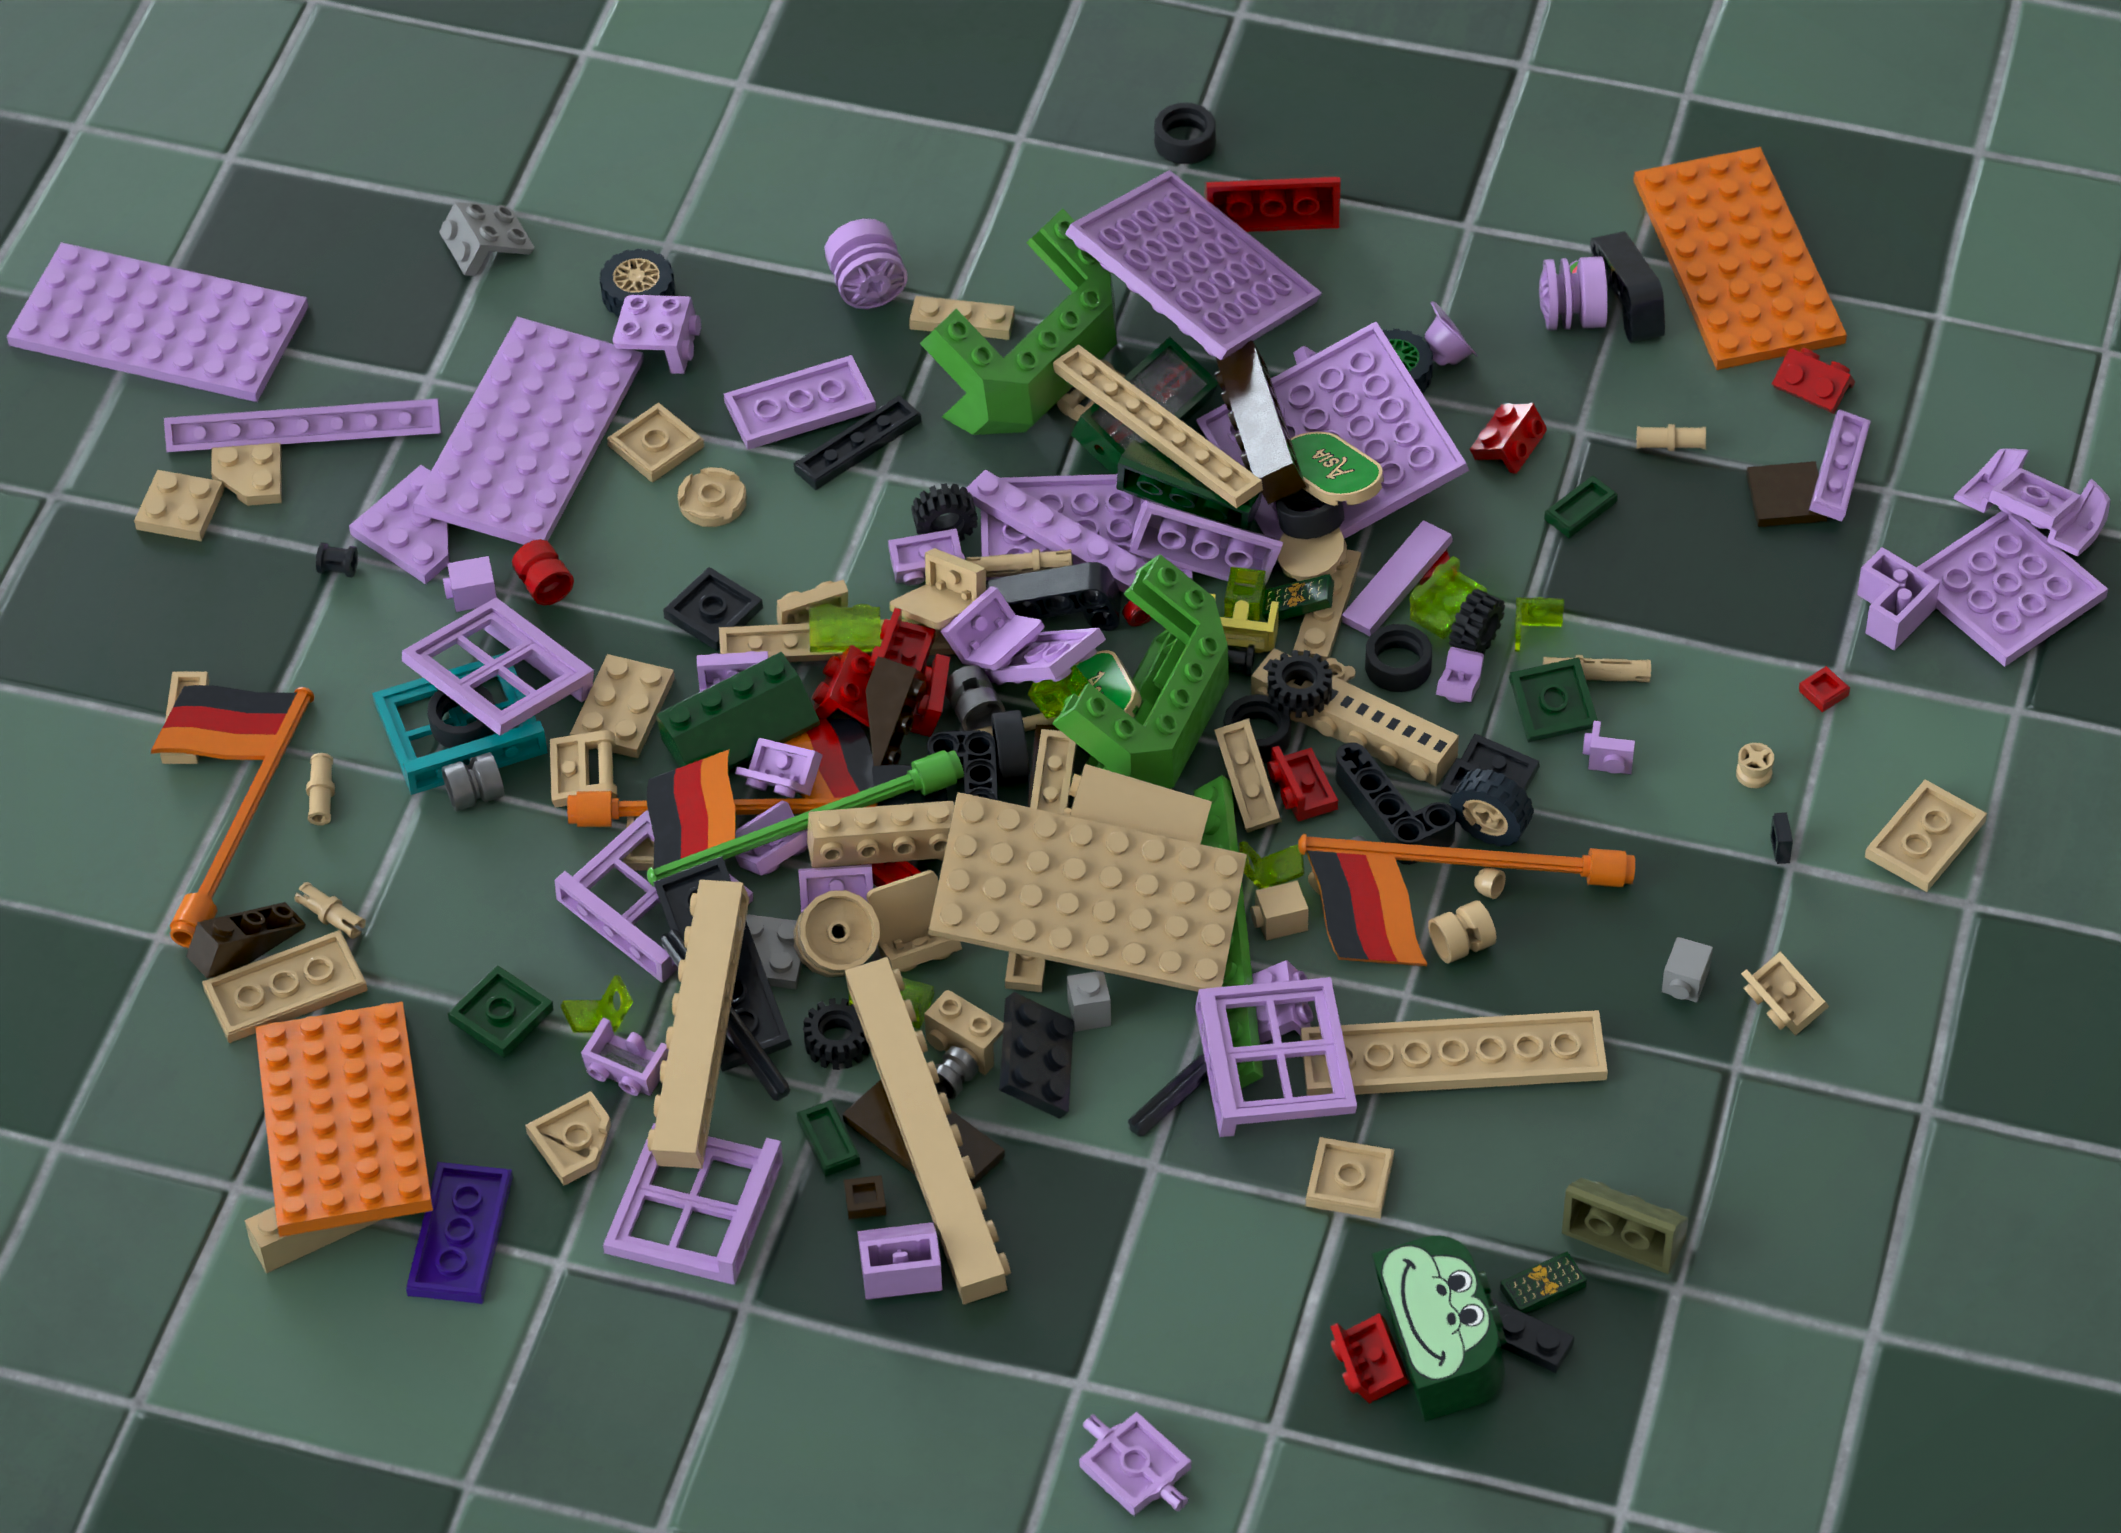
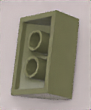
M1581 1177L1568 1185L1565 1191L1562 1234L1663 1273H1670L1686 1240L1687 1217L1680 1215L1675 1210L1663 1209L1647 1203L1638 1196L1626 1195L1610 1189L1601 1182H1592Z

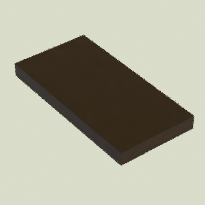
M879 1080L843 1113V1121L916 1176L883 1083ZM951 1110V1114L946 1116L950 1126L954 1124L958 1126L963 1146L958 1147L961 1157L969 1156L975 1177L971 1178L970 1181L972 1186H974L1005 1157V1150Z

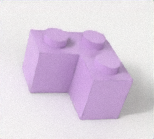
M1881 547L1861 567L1857 595L1871 603L1868 612L1866 634L1895 651L1936 609L1940 581Z

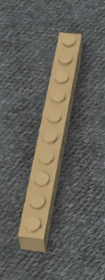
M885 957L845 970L848 991L963 1305L1007 1291L1005 1276L1010 1275L1011 1271L1004 1252L997 1254L994 1243L999 1242L996 1228L992 1220L985 1221L982 1211L986 1210L987 1207L983 1193L980 1188L973 1189L970 1179L975 1177L969 1156L961 1157L958 1147L963 1146L962 1138L957 1124L950 1126L946 1115L951 1114V1109L945 1092L938 1094L935 1084L940 1083L938 1073L933 1061L926 1063L923 1053L928 1051L922 1030L915 1032L912 1022L916 1021V1015L911 1000L903 1001L900 991L905 990V986L899 969L892 970L888 958Z

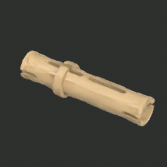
M1032 549L1031 553L966 557V561L986 568V577L1012 576L1073 565L1071 549L1040 552V549Z
M1575 655V658L1579 657L1586 680L1650 683L1651 660L1583 658V655ZM1544 656L1543 665L1573 658Z

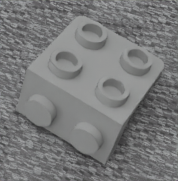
M455 202L439 231L463 274L468 276L477 275L489 251L530 255L534 249L532 242L513 210L504 205L492 206L476 202Z

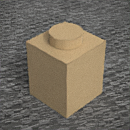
M1298 880L1255 890V906L1250 907L1251 917L1255 928L1261 927L1266 941L1308 931V906Z

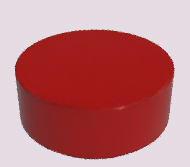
M1131 600L1122 610V615L1130 626H1141L1152 619L1151 616Z

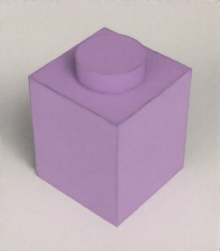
M489 556L447 563L449 578H443L446 599H454L456 612L478 608L496 597Z

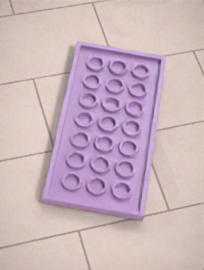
M61 243L8 333L7 340L9 346L258 402L309 306L307 297Z
M517 317L413 503L414 513L523 545L539 539L548 541L643 363V353L632 349H617L611 343Z

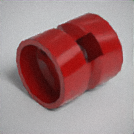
M539 539L528 542L518 549L513 556L512 568L523 581L526 589L537 604L544 606L552 605L561 601L572 590L574 578L566 565L559 560L557 552L548 541Z

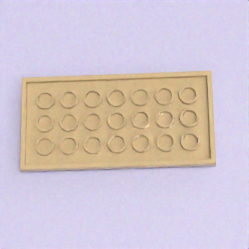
M957 792L928 934L1196 992L1199 989L1222 987L1247 854Z

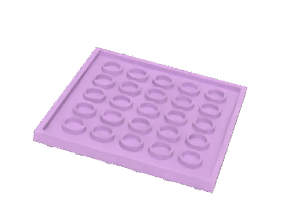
M1170 170L1071 223L1065 233L1074 241L1079 249L1088 252L1100 262V265L1105 270L1114 273L1126 283V286L1132 292L1141 295L1152 304L1155 311L1167 316L1178 325L1181 332L1194 338L1204 347L1208 354L1217 357L1219 360H1223L1241 349L1248 341L1256 340L1315 304L1322 292Z
M1376 321L1271 378L1290 438L1309 432L1333 433L1377 461L1382 467L1384 482L1382 481V489L1376 496L1356 505H1347V501H1342L1344 521L1339 528L1344 539L1469 471L1464 458ZM1226 404L1196 419L1200 430L1209 442L1246 468L1241 458L1243 452L1239 448L1234 436L1237 432L1234 430L1228 417V413L1231 411L1228 410ZM1262 494L1261 503L1254 520L1263 535L1280 540L1284 532L1279 526L1276 501L1268 505ZM1310 508L1300 512L1312 511L1318 508Z

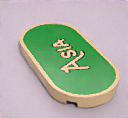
M1309 432L1291 438L1306 487L1303 489L1320 501L1334 506L1338 505V501H1347V505H1356L1373 498L1382 489L1381 483L1382 481L1384 482L1381 465L1339 436L1329 432Z
M1109 650L1098 651L1091 658L1076 663L1071 668L1072 672L1062 679L1059 685L1058 695L1064 706L1067 697L1073 693L1080 696L1085 685L1088 683L1131 717L1135 716L1132 712L1135 706L1140 708L1141 695L1119 657Z

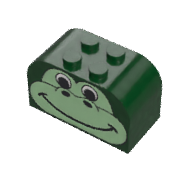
M1433 1235L1372 1253L1379 1286L1425 1422L1482 1404L1493 1397L1501 1387L1504 1379L1505 1366L1500 1345L1507 1342L1502 1329L1503 1323L1496 1304H1493L1490 1294L1491 1288L1485 1271L1477 1272L1468 1249L1453 1238Z

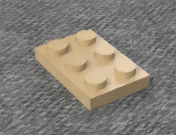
M607 654L570 732V736L601 730L612 731L615 734L616 742L612 752L639 758L656 721V714L660 712L675 679L674 670Z
M1925 779L1866 848L1865 858L1928 892L1984 825L1987 813Z

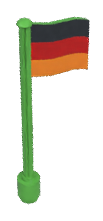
M730 749L649 779L647 806L654 835V869L652 867L648 869L647 879L655 887L653 882L721 856L725 860L808 829V814L811 811L863 808L912 789L914 791L920 790L924 796L957 784V779L964 777L962 764L954 750L949 752L942 750L912 761V770L907 771V775L736 838V808L728 776Z

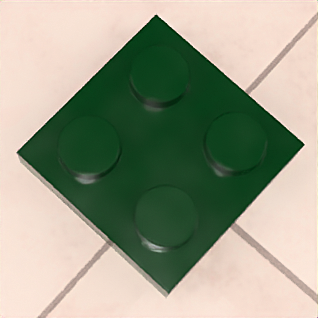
M1579 657L1510 672L1509 680L1528 743L1592 729L1593 722L1598 721Z
M497 965L448 1012L449 1022L505 1058L554 1010L553 1001Z

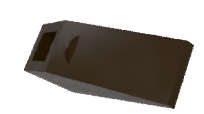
M879 656L865 689L874 766L898 765L902 753L900 746L903 738L910 733L913 727L914 709L917 702L923 699L926 692L927 683L925 680L927 676L916 668Z
M286 902L200 921L197 923L186 956L207 979L248 965L303 930L306 924Z

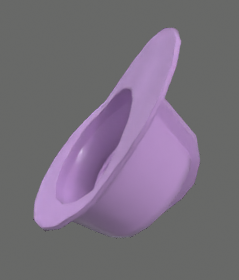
M1432 301L1431 305L1437 316L1426 331L1424 338L1430 345V351L1432 350L1433 360L1438 365L1443 366L1447 363L1451 365L1457 364L1470 354L1477 357L1476 352L1466 343L1462 334L1437 303Z

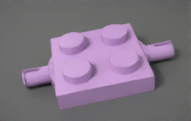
M1138 1412L1134 1413L1122 1424L1112 1428H1108L1094 1414L1090 1416V1419H1086L1083 1427L1098 1440L1094 1447L1079 1459L1080 1468L1126 1510L1135 1516L1152 1501L1161 1497L1177 1512L1181 1510V1507H1185L1188 1498L1183 1496L1173 1485L1191 1470V1460Z

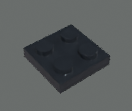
M708 567L663 609L666 620L718 651L720 649L719 627L745 626L763 609V602L755 594Z

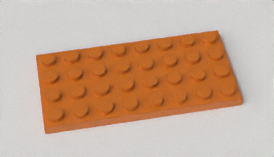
M1761 147L1634 172L1636 188L1716 370L1786 356L1789 348L1800 352L1802 348L1813 351L1846 344V331Z
M403 1002L381 1004L379 1006L255 1026L279 1237L433 1211Z

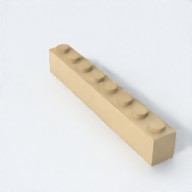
M699 880L698 891L691 896L690 913L693 915L692 924L686 927L684 933V946L687 952L685 960L681 959L678 967V979L681 982L680 991L674 994L672 1000V1013L675 1015L673 1027H668L666 1033V1047L669 1049L667 1061L663 1060L661 1063L660 1081L663 1083L661 1095L657 1094L654 1100V1116L657 1119L655 1129L649 1130L647 1141L648 1151L653 1153L658 1166L703 1169L749 905V897L743 882Z

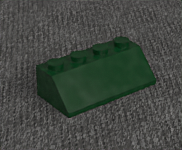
M1132 440L1118 462L1116 489L1141 499L1245 530L1250 529L1261 503L1262 493H1259L1236 509L1146 441L1139 443Z
M782 651L656 714L661 740L680 767L730 749L729 771L752 759L758 738L785 743L820 725V720L798 673Z

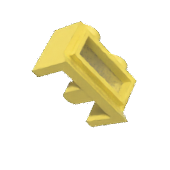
M1210 594L1215 598L1216 602V594ZM1244 600L1236 602L1232 618L1220 617L1227 644L1239 647H1248L1249 644L1255 645V653L1272 651L1275 648L1278 633L1279 602H1271L1267 623L1248 620V602Z

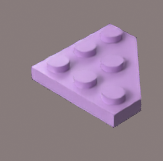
M420 465L350 524L349 529L353 537L424 584H427L447 566V563H450L448 522L414 513L413 503L431 472Z

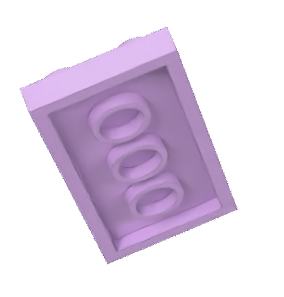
M852 355L724 393L727 409L747 450L876 410L875 400Z
M1100 628L1038 633V639L1030 646L1019 650L1007 667L1001 670L983 669L990 682L996 683V685L1006 682L1020 684L1024 681L1038 683L1051 679L1053 682H1057L1067 677L1072 672L1071 667L1077 662H1083L1094 656L1097 652L1096 647L1103 643L1106 638Z

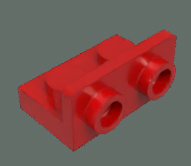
M936 654L931 667H924L923 674L927 676L925 680L927 688L923 699L917 702L914 709V723L910 732L928 737L932 736L943 709L950 657Z

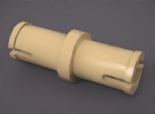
M1668 424V428L1637 427V449L1668 448V451H1675V448L1706 449V427L1675 428V424Z
M317 753L311 756L310 781L306 785V793L309 796L308 821L314 825H325L331 821V797L335 794V784L332 782L333 757L326 753Z
M305 882L299 887V890L305 894L302 896L296 892L295 902L318 915L320 922L325 925L332 924L351 939H355L361 934L362 931L354 926L358 925L364 928L366 920L342 906L340 899L335 896H327L309 882Z

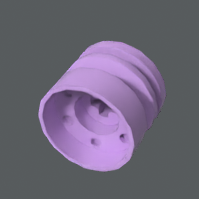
M859 219L839 227L828 238L825 245V257L835 277V283L838 286L840 296L846 304L855 308L871 309L892 301L903 291L907 282V270L902 263L900 254L897 252V246L892 233L886 224L876 219Z
M1602 256L1580 257L1577 273H1571L1568 260L1561 258L1559 274H1556L1554 260L1544 259L1543 271L1539 281L1541 312H1543L1547 330H1557L1559 314L1562 316L1563 328L1570 329L1573 314L1577 313L1583 328L1606 327L1607 283Z

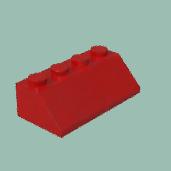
M1334 176L1205 182V199L1246 232L1339 228L1341 181L1340 177Z

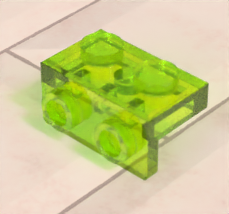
M1455 556L1450 558L1445 564H1440L1434 570L1432 577L1423 585H1418L1412 591L1409 598L1411 603L1410 619L1443 640L1453 631L1451 626L1456 621L1455 615L1457 612H1460V606L1462 602H1466L1468 594H1471L1474 589L1487 593V588L1459 572L1460 559Z
M825 604L817 608H809L810 652H844L851 644L863 652H873L875 646H881L880 607L857 604L853 607L837 608L834 605Z

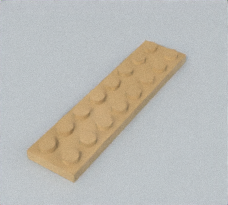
M1599 1010L1341 1025L1355 1095L1607 1080L1608 1070ZM1320 1027L1301 1028V1041L1322 1039ZM1325 1055L1304 1056L1303 1064L1307 1096L1333 1094Z

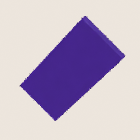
M437 1162L430 1190L433 1211H428L424 1214L406 1286L407 1296L483 1304L513 1179L511 1169Z

